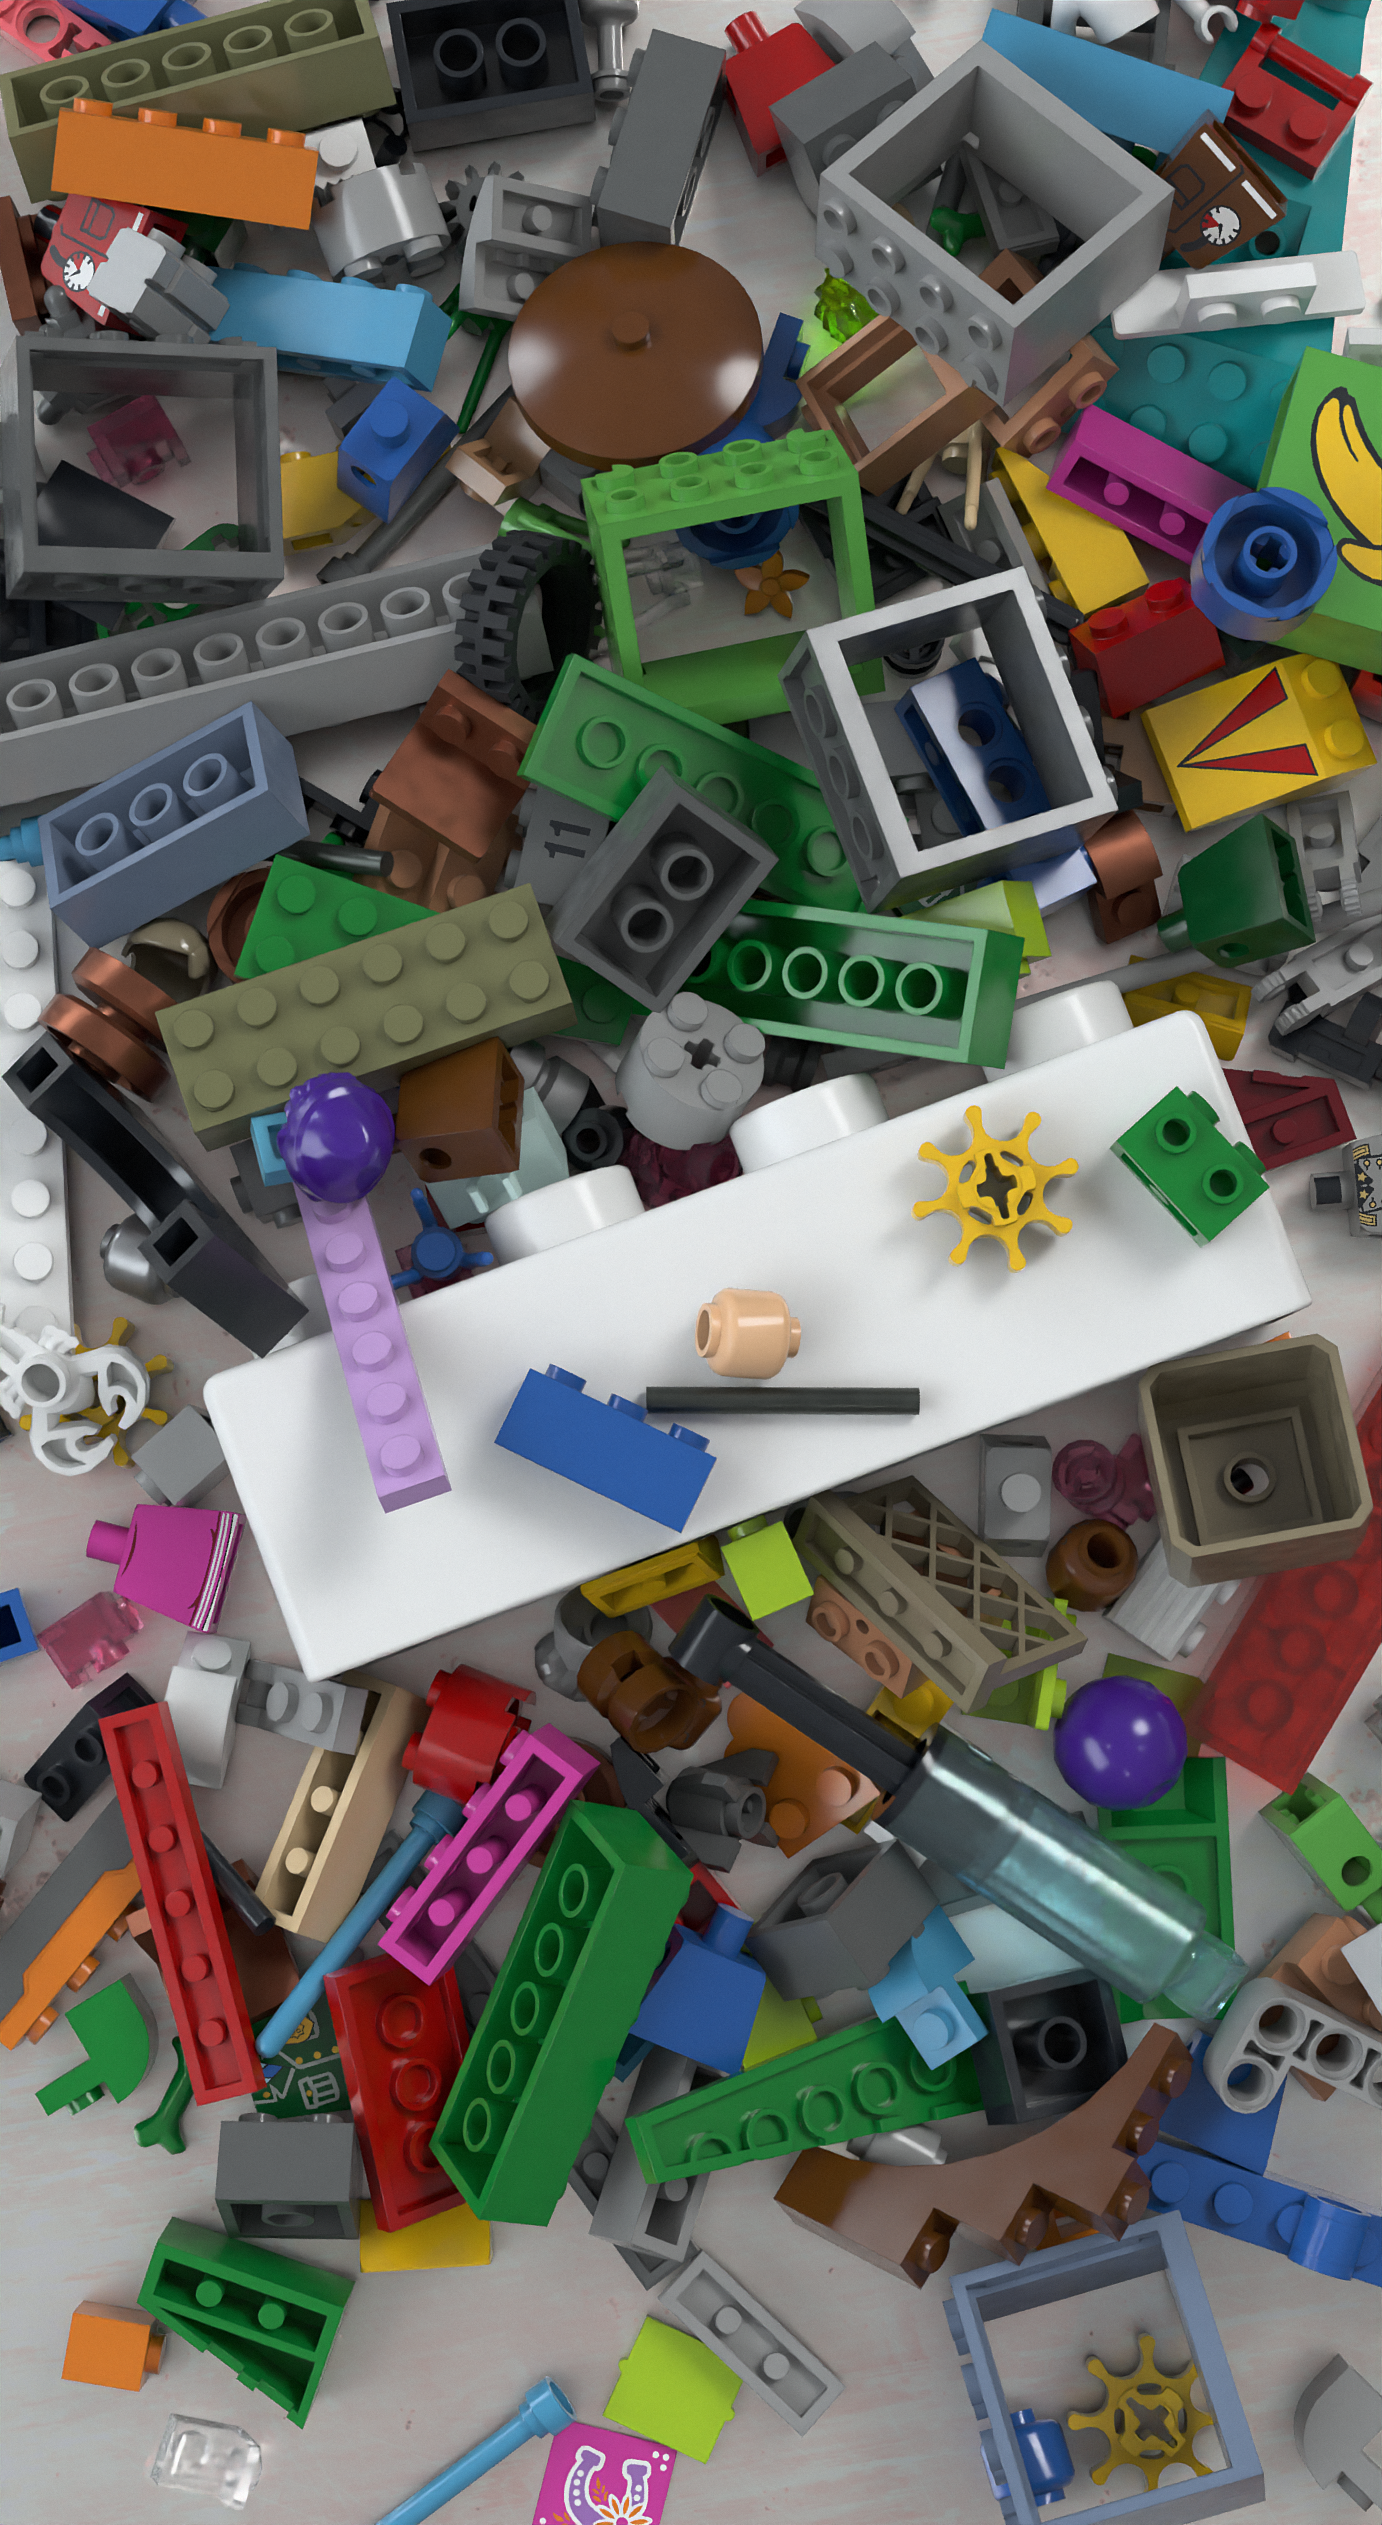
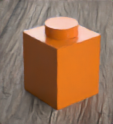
M83 2300L72 2315L61 2379L139 2392L149 2379V2374L159 2375L162 2368L167 2335L157 2333L159 2319L148 2311Z

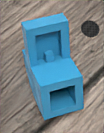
M939 1904L922 1922L925 1926L923 1933L917 1939L913 1936L909 1938L888 1962L890 1971L886 1977L868 1989L874 2009L882 2023L896 2016L931 2071L972 2046L989 2033V2030L953 1977V1975L974 1961L975 1958Z

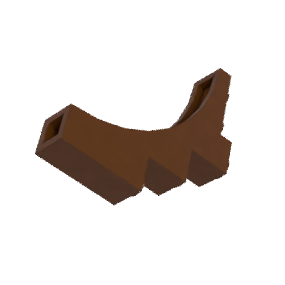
M1154 2022L1126 2064L1083 2105L1036 2135L998 2152L949 2164L894 2166L850 2159L818 2146L804 2149L773 2199L795 2224L920 2290L930 2273L936 2272L946 2260L950 2248V2239L954 2233L1020 2266L1028 2250L1038 2246L1045 2236L1049 2224V2214L1052 2209L1120 2242L1129 2224H1135L1142 2217L1149 2201V2189L1152 2183L1137 2163V2159L1139 2156L1147 2154L1153 2147L1158 2136L1159 2121L1172 2098H1178L1189 2083L1192 2072L1191 2065L1194 2059L1177 2032Z

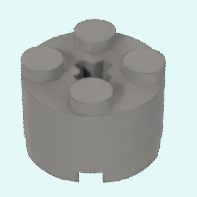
M412 163L414 174L402 175L398 164L372 169L332 186L330 190L334 200L322 208L317 197L312 201L310 219L334 283H340L342 277H355L368 281L377 288L382 289L386 286L384 277L408 269L411 277H417L431 273L445 264L441 252L450 245L452 239L426 167L423 164Z
M692 992L676 994L661 1013L652 1012L648 1016L619 1064L615 1077L617 1095L621 1091L629 1107L626 1116L640 1133L668 1148L690 1150L694 1144L711 1142L709 1145L711 1146L720 1142L728 1135L729 1128L739 1119L760 1087L764 1074V1058L762 1054L765 1049L764 1037L756 1027L743 1023L734 1013L718 1004L705 1001Z

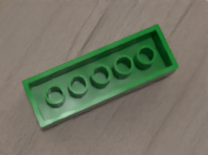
M748 899L676 994L682 992L697 994L703 1000L718 1004L731 1011L743 1023L756 1027L761 1034L1005 1070L1025 938L983 928ZM634 999L632 1014L648 1017L653 1012Z
M570 1799L428 2145L479 2220L548 2226L558 2200L563 2197L566 2191L568 2176L579 2149L589 2136L592 2118L605 2087L614 2076L616 2061L630 2027L638 2019L641 2001L654 1970L663 1959L665 1944L679 1910L687 1902L694 1874L637 1810Z

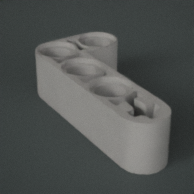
M1262 1977L1255 1978L1244 1984L1234 1998L1203 2059V2072L1208 2082L1229 2108L1233 2111L1247 2114L1258 2112L1267 2107L1275 2097L1292 2065L1382 2110V2082L1373 2083L1375 2072L1382 2066V2032L1278 1980ZM1274 2005L1284 2006L1282 2016L1276 2023L1266 2027L1259 2026L1261 2015L1266 2009ZM1329 2034H1340L1338 2044L1331 2052L1316 2055L1317 2046L1324 2037ZM1240 2064H1252L1251 2072L1244 2081L1239 2084H1227L1229 2074L1235 2067Z

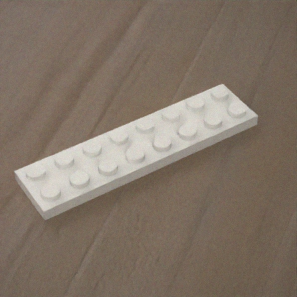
M17 860L0 861V1303L6 1305L5 1323L11 1327H19L23 1331L33 1333L39 1338L45 1325L50 1323L57 1326L58 1329L69 1332L70 1336H75L66 1143L26 1109L2 1078L9 1068L47 1031L40 1025L37 1018L54 995L59 994L55 913L50 910L44 865L31 867L29 862L18 864ZM75 1348L69 1350L70 1352L75 1354Z

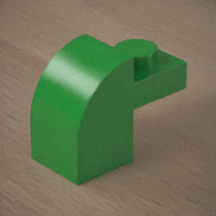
M128 1973L64 2013L90 2058L35 2093L48 2116L64 2106L71 2116L87 2108L105 2096L99 2086L103 2082H105L117 2104H119L135 2091L149 2075L158 2052V2026L150 2005L131 1973Z

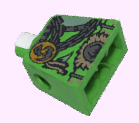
M1307 1772L1263 1807L1259 1814L1325 1896L1345 1912L1356 1908L1369 1926L1382 1923V1849L1343 1797Z

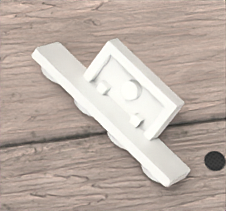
M1349 250L1207 265L1197 271L1192 267L1160 270L1111 312L1110 316L1114 337L1118 340L1358 315L1363 312L1366 300L1357 253Z

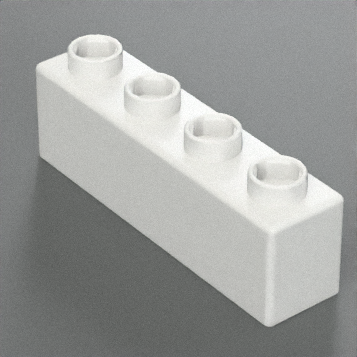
M1110 980L1093 982L1055 994L1014 1011L1005 1070L982 1066L988 1083L890 1120L874 1078L864 1072L846 1075L777 1099L737 1119L729 1128V1134L745 1175L645 1212L629 1168L614 1165L585 1172L525 1194L490 1212L484 1224L500 1267L400 1304L395 1291L452 1491L386 1514L376 1493L318 1274L314 1273L288 1283L289 1287L309 1309V1312L263 1359L252 1351L253 1360L211 1376L204 1384L203 1398L307 1681L309 1683H317L344 1675L345 1671L350 1669L358 1670L575 1588L606 1574L710 1535L723 1532L764 1514L765 1516L810 1498L817 1493L839 1488L1147 1371L1150 1366L1160 1362L1176 1360L1256 1330L1310 1306L1313 1301L1269 1189L1213 1240L1200 1248L1109 1149L1118 1138L1172 1089L1178 1086L1186 1096L1191 1091H1195L1210 1104L1220 1118V1121L1215 1125L1216 1129L1232 1146L1241 1141L1255 1153L1201 1017L1193 1011L1182 1010L1134 1028L1118 986ZM972 1105H976L982 1110V1126L986 1134L998 1141H1009L1017 1137L1025 1116L1030 1112L1038 1113L1041 1117V1123L1028 1140V1151L1032 1159L1044 1166H1056L1068 1158H1073L1079 1165L1078 1171L1071 1178H1055L1047 1182L1043 1190V1202L1047 1209L1055 1215L1069 1218L1072 1221V1229L1067 1235L1060 1237L1049 1227L1040 1223L1028 1224L1023 1227L1018 1235V1247L1026 1260V1266L1018 1273H1011L1008 1270L1007 1252L1003 1245L989 1237L973 1241L969 1246L964 1263L959 1267L952 1266L948 1261V1256L960 1243L962 1236L958 1221L953 1216L943 1212L933 1213L921 1221L915 1220L911 1215L912 1207L916 1202L934 1201L942 1197L947 1188L946 1176L943 1171L934 1164L918 1159L917 1153L920 1146L925 1142H930L940 1152L950 1156L966 1152L971 1145L972 1137L963 1116L966 1109ZM1001 1155L1003 1159L1016 1166H1020L1015 1160ZM985 1161L987 1166L986 1181L977 1192L980 1198L985 1196L992 1197L995 1205L999 1207L1001 1217L1004 1219L1002 1202L1004 1196L1012 1187L1009 1182L998 1183L994 1174L990 1172L988 1162ZM967 1164L962 1169L959 1176L960 1183H965L969 1180L973 1170L970 1164ZM1264 1174L1261 1175V1177L1263 1178V1180L1266 1182V1179H1265V1177H1264ZM1023 1196L1017 1206L1019 1215L1025 1213L1030 1202L1029 1196ZM968 1212L975 1220L989 1225L985 1219ZM739 1288L772 1291L785 1299L790 1317L798 1318L801 1327L798 1353L794 1358H787L781 1371L773 1378L762 1380L721 1376L710 1369L706 1358L698 1356L695 1345V1327L698 1312L704 1303H711L714 1296L722 1289ZM550 1363L586 1380L587 1382L582 1393L607 1404L613 1393L645 1409L646 1387L919 1388L920 1390L919 1415L647 1414L643 1423L666 1434L669 1433L673 1423H676L709 1439L710 1443L705 1452L717 1458L682 1534L494 1443L529 1369H534L545 1375Z

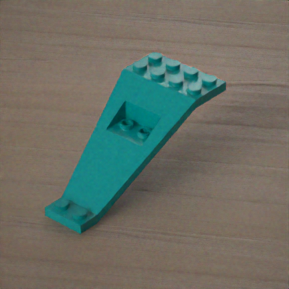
M1237 0L1233 8V12L1238 20L1236 31L1230 32L1224 26L1198 80L1221 87L1262 24L1236 10L1239 0ZM1304 0L1295 21L1274 15L1271 22L1282 28L1281 36L1354 78L1357 73L1360 74L1365 22L1372 0ZM1268 58L1261 67V69L1331 110H1334L1340 101ZM1356 116L1313 181L1231 133L1288 199L1287 212L1282 220L1265 230L1272 231L1279 237L1280 243L1275 251L1271 253L1259 251L1255 245L1257 237L1255 236L1209 265L1342 251ZM1155 164L1152 171L1155 172L1160 165ZM1175 250L1160 263L1159 271L1189 268L1191 266ZM1109 314L1090 331V334L1119 370L1106 382V390L1093 405L1230 479L1256 489L1283 391L1306 346L1331 353L1335 317L1118 340L1114 337L1111 316ZM1071 353L1068 361L1073 357ZM1084 408L1079 409L1061 427V432L1067 434L1070 432Z

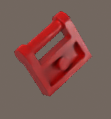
M1272 22L1270 24L1262 23L1248 48L1221 86L1234 92L1223 125L1229 132L1313 181L1364 104L1374 82L1359 73L1352 78L1281 36V27ZM1268 58L1340 101L1335 109L1331 110L1261 69L1262 65Z

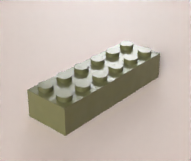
M270 0L0 75V91L8 138L31 204L45 200L54 202L67 200L69 193L51 191L59 109L60 107L73 109L74 97L113 103L112 115L138 119L139 108L177 113V125L202 129L204 118L237 122L242 124L241 136L260 139L267 138L268 128L308 133L318 129L321 124L347 117H369L376 114L383 107L397 104L380 37L368 0Z
M530 883L155 1012L194 1134L207 1152L252 1137L250 1132L251 1117L285 1112L284 1107L290 1099V1090L295 1086L303 1085L306 1080L317 1077L319 1074L349 1072L362 1084L373 1088L376 1093H380L400 1086L401 1078L408 1071L486 1039L498 1036L507 1049L578 1024L568 988Z

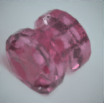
M1094 1440L1074 1441L1060 1450L1053 1462L1052 1479L1055 1488L1076 1510L1085 1514H1101L1111 1510L1120 1502L1126 1489V1476L1122 1465L1103 1444ZM1090 1484H1093V1485H1094V1486L1091 1487V1488H1084V1489H1083V1487H1082V1486H1088V1485H1090Z

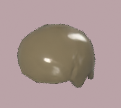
M174 917L155 918L134 929L130 933L127 943L121 952V955L125 958L131 953L130 968L149 980L177 1003L208 994L218 974V964L212 955L208 939L196 927Z

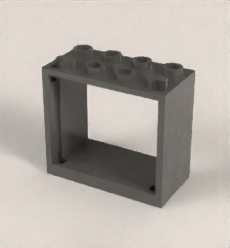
M46 328L45 332L25 331L24 336H15L0 367L6 599L241 605L266 599L285 579L276 347L257 346V342L242 341V336L223 338L219 340V345L194 344L192 336L177 333L156 336L154 342L129 341L127 333L112 330L91 333L90 339L64 338L63 331L55 328ZM33 391L234 399L239 552L38 546Z
M1024 566L806 630L777 675L868 914L879 913L1080 849L1119 810L1116 804L1118 790L1114 776L1106 766H1102L1093 745L1094 727L1091 717L1083 706H1078L1069 683L1071 672L1068 658L1059 645H1054L1045 622L1047 619L1045 599L1040 589L1036 585H1031ZM981 627L1052 810L918 852L848 667Z

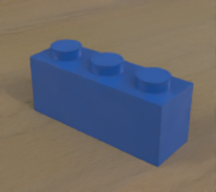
M550 1363L545 1375L530 1368L494 1443L682 1534L717 1461L716 1457L705 1452L710 1440L676 1423H673L668 1434L643 1423L648 1410L616 1394H611L607 1404L582 1393L587 1381Z

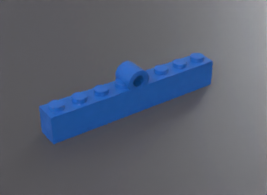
M1158 2134L1150 2151L1143 2156H1139L1137 2159V2163L1152 2183L1149 2189L1147 2209L1162 2214L1179 2210L1183 2221L1284 2254L1291 2261L1313 2271L1346 2281H1351L1352 2278L1382 2288V2209L1265 2170L1264 2174L1260 2175L1204 2149Z

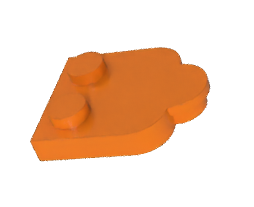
M744 1692L737 1695L730 1703L727 1711V1723L734 1739L727 1745L724 1758L751 1748L774 1752L779 1758L768 1786L764 1787L755 1784L754 1786L761 1788L765 1794L766 1815L764 1822H768L775 1830L776 1835L780 1837L777 1845L788 1859L874 1800L883 1791L884 1788Z

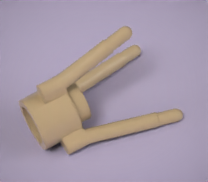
M980 419L913 470L896 506V512L902 515L907 514L936 455H940L942 457V466L945 469L957 474H966L964 527L969 531L976 528L980 485L987 482V469L991 452L989 447L991 433Z

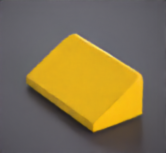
M1131 954L1128 965L1146 960L1147 958ZM1194 971L1123 993L1121 996L1134 1028L1177 1011L1188 1010L1195 1012L1205 1024L1218 1059L1232 1061L1235 1058L1245 1032L1252 996L1250 991H1252L1253 987Z
M713 1534L580 1585L581 1594L608 1618L612 1619L717 1580L725 1575L719 1541Z
M371 2198L361 2199L360 2272L362 2273L489 2265L492 2262L491 2221L479 2220L468 2203L395 2232L388 2233L377 2228Z

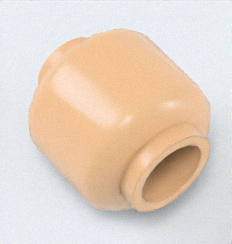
M724 1288L714 1296L711 1303H704L698 1312L695 1327L696 1351L698 1356L706 1358L710 1369L718 1375L762 1380L771 1379L781 1371L787 1358H794L799 1350L801 1340L800 1322L797 1317H790L785 1299L772 1291Z

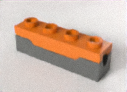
M117 1795L0 1939V2042L10 2051L21 2045L26 2038L34 2045L41 2040L60 2016L52 2008L54 2003L67 1987L75 1994L79 1992L101 1964V1962L93 1957L94 1953L108 1936L118 1942L129 1930L125 1916L139 1910L134 1906V1903L142 1895V1889Z

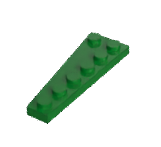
M276 854L233 977L246 981L440 913ZM556 955L574 1006L578 1024L547 1035L612 1047L620 1046L632 1012L634 998L589 966Z
M966 1980L956 1981L964 1994L970 1993ZM876 2013L624 2120L646 2184H659L739 2166L751 2161L770 2159L817 2146H827L845 2142L848 2139L889 2132L910 2125L942 2120L985 2109L970 2047L931 2071L897 2017L893 2016L882 2023Z

